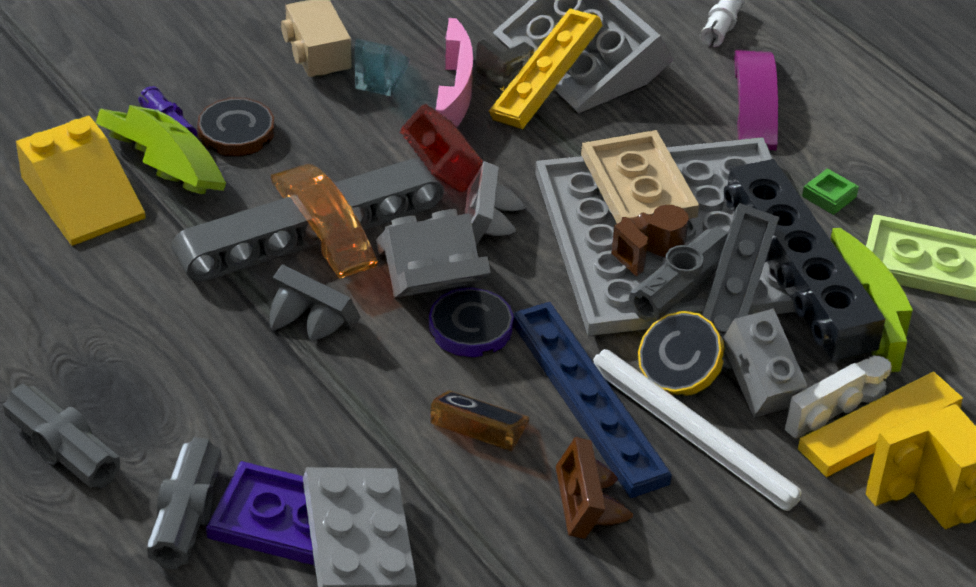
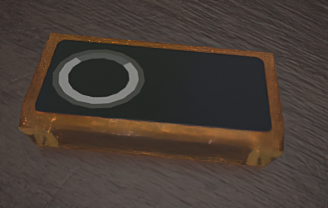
M451 390L434 398L431 403V424L510 451L514 449L530 418Z

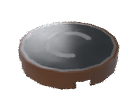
M249 98L218 100L205 107L198 116L197 130L202 145L208 149L210 145L217 149L218 154L225 156H244L255 153L263 148V143L267 140L270 143L274 137L275 124L271 110L261 102Z

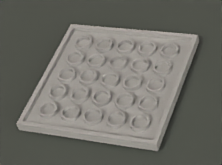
M763 138L667 147L699 204L698 217L689 219L685 245L687 246L705 230H712L716 226L729 232L735 214L733 209L730 210L727 207L723 195L724 187L728 184L729 170L732 167L772 159ZM582 156L536 161L535 174L587 335L593 336L649 329L657 320L652 319L647 322L638 317L635 309L629 303V294L664 265L666 258L647 251L644 271L636 277L611 254L614 225L617 223ZM765 262L748 315L774 309L776 314L796 312L792 299L785 289L779 287L775 273L769 264ZM715 272L700 284V292L695 299L678 302L662 317L681 311L702 315Z

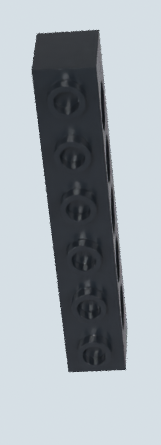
M775 159L730 168L728 184L724 187L723 191L727 207L735 212L737 206L741 203L779 217L765 262L769 264L775 273L779 287L785 289L792 299L797 314L806 320L812 330L816 343L819 346H823L832 361L879 350L885 324L884 316Z

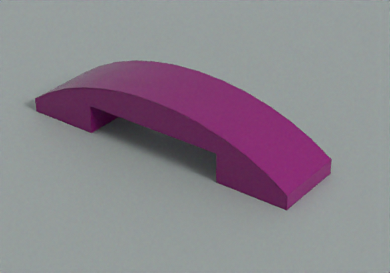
M735 50L734 64L735 78H737L739 106L737 122L738 140L763 138L768 150L777 151L778 86L774 55L772 52Z

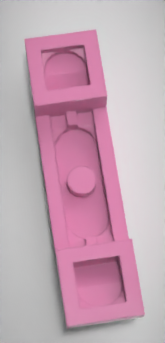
M449 18L445 70L457 71L455 86H439L436 104L435 140H444L457 128L468 110L472 96L473 50L470 38L457 18Z

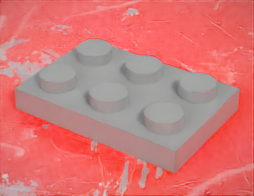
M306 467L303 484L318 587H416L417 582L397 469Z

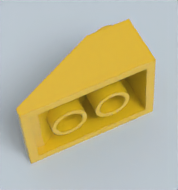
M90 116L72 120L69 123L43 132H37L32 136L16 141L22 179L71 246L146 218L145 211L107 137Z

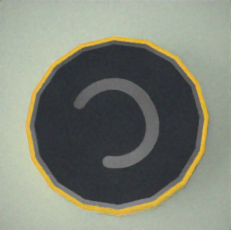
M681 311L667 314L654 322L643 335L638 350L639 367L644 376L670 395H693L711 385L721 372L724 362L722 359L723 349L725 350L724 340L714 324L699 313Z

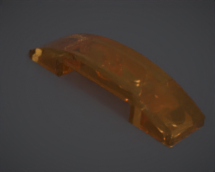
M304 164L271 175V182L283 198L291 197L321 240L322 254L339 279L377 266L376 256L358 218L343 194L323 171L312 164Z

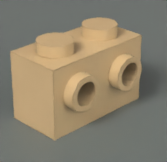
M307 0L285 5L286 20L281 21L282 34L286 43L291 42L294 59L297 64L302 63L308 77L326 75L331 72L351 68V38L330 0Z

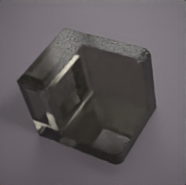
M486 40L477 42L476 71L504 92L534 54V48L528 43L523 42L501 52Z

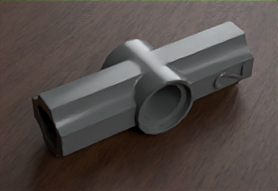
M716 226L712 230H705L687 246L680 245L669 249L666 253L665 264L630 292L629 303L635 309L636 315L647 322L652 319L658 320L678 302L695 299L700 292V284L717 269L728 232Z
M21 384L11 391L8 400L3 404L5 416L31 437L36 451L50 465H55L58 462L62 463L90 488L98 487L102 489L113 481L116 472L121 468L120 456L92 434L88 422L78 410L73 407L63 410L35 386L28 387L25 384Z
M194 437L191 442L183 444L171 479L165 478L161 484L157 502L158 517L147 546L148 558L158 563L161 568L177 570L180 565L188 564L200 526H206L210 519L213 505V485L222 461L221 449L214 446L209 439Z

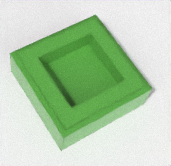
M826 169L803 187L802 197L834 215L857 197L859 186Z

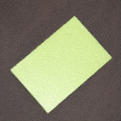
M874 214L866 247L885 264L899 285L976 301V235Z

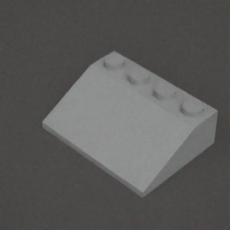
M529 0L493 32L496 38L526 64L569 8L600 16L603 26L553 89L578 114L647 85L674 61L660 34L620 0Z

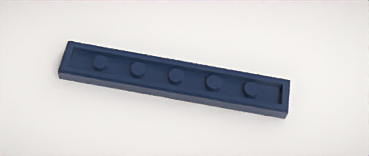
M546 302L514 312V328L611 471L618 477L619 483L630 499L670 485L671 472L552 303Z

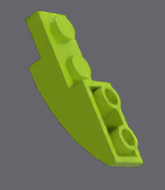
M132 105L129 106L128 113L105 109L99 110L96 124L109 129V136L114 139L129 143L132 140L135 141L134 148L145 152L143 163L156 168L157 176L179 182V180L184 181V189L199 194H206L207 189L224 191L226 182L209 152L186 127L159 110Z
M832 228L830 240L885 318L879 350L872 351L871 353L873 356L879 355L888 359L892 366L891 372H900L913 311L906 294L885 264L869 248L842 228Z

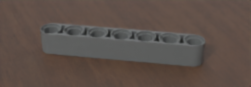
M409 159L187 228L175 236L171 248L188 278L195 282H203L379 226L396 218L428 210L441 201L444 195V187L422 159Z

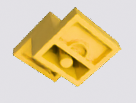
M957 404L879 432L865 493L875 506L891 500H901L911 492H914L944 529L960 523H971L976 520V426Z

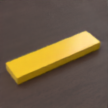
M569 8L491 107L489 113L492 120L523 129L603 25L600 16Z
M933 371L800 438L798 450L825 477H828L875 453L879 432L953 404H957L961 408L963 397Z

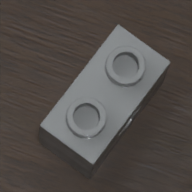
M770 309L733 320L723 337L724 348L753 418L790 408L792 396L805 390L807 383L775 310Z

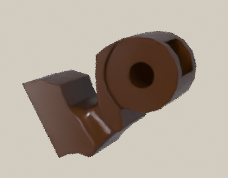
M662 205L654 210L652 216L642 212L638 217L632 219L622 217L621 222L614 225L611 254L637 277L644 271L647 251L666 258V253L669 249L686 244L689 222L688 213L679 206Z

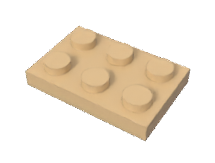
M657 130L582 143L581 156L617 224L621 222L622 217L632 219L638 217L642 212L652 216L654 210L662 205L681 207L688 213L689 219L698 217L699 204Z

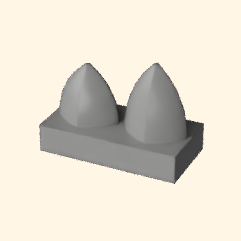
M485 161L468 187L465 214L470 213L476 246L484 234L489 236H506L515 233L516 229L500 211H518L526 207L510 189L497 182L499 167Z

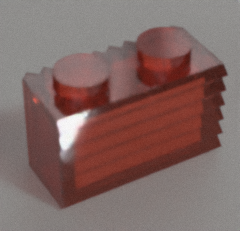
M424 104L401 127L400 133L411 144L410 147L414 149L417 156L421 158V161L428 167L432 175L458 192H464L482 166L483 161L451 120L443 117L437 110L434 111L428 104Z

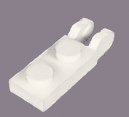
M874 355L857 364L853 363L792 396L785 430L797 439L811 430L816 431L822 428L828 420L840 413L853 411L860 402L871 403L885 395L887 387L886 381L883 379H887V376L889 377L891 362L884 357Z

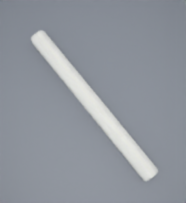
M604 349L600 354H596L593 359L595 366L602 376L619 390L784 511H790L798 504L802 492L795 484L610 350Z

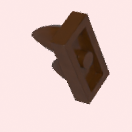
M575 437L555 467L568 536L585 539L595 525L620 524L631 519L633 513L613 497L602 493V489L617 482L618 477L605 464L595 459L591 440Z

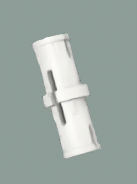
M720 0L717 5L713 6L708 15L709 21L700 35L704 44L710 46L714 38L716 39L713 47H718L722 44L727 31L732 30L735 26L737 13L745 0Z

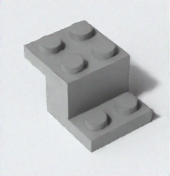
M456 209L442 210L432 213L431 219L417 222L416 216L396 218L391 220L392 225L386 226L383 233L376 239L379 256L386 255L394 298L474 285L491 273L488 256L478 258L470 213L457 215Z

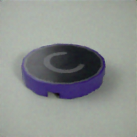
M477 288L456 289L442 295L431 307L429 314L430 333L434 335L435 342L442 349L454 355L478 357L483 356V351L493 349L494 353L502 349L511 339L514 323L511 307L501 296L493 292Z

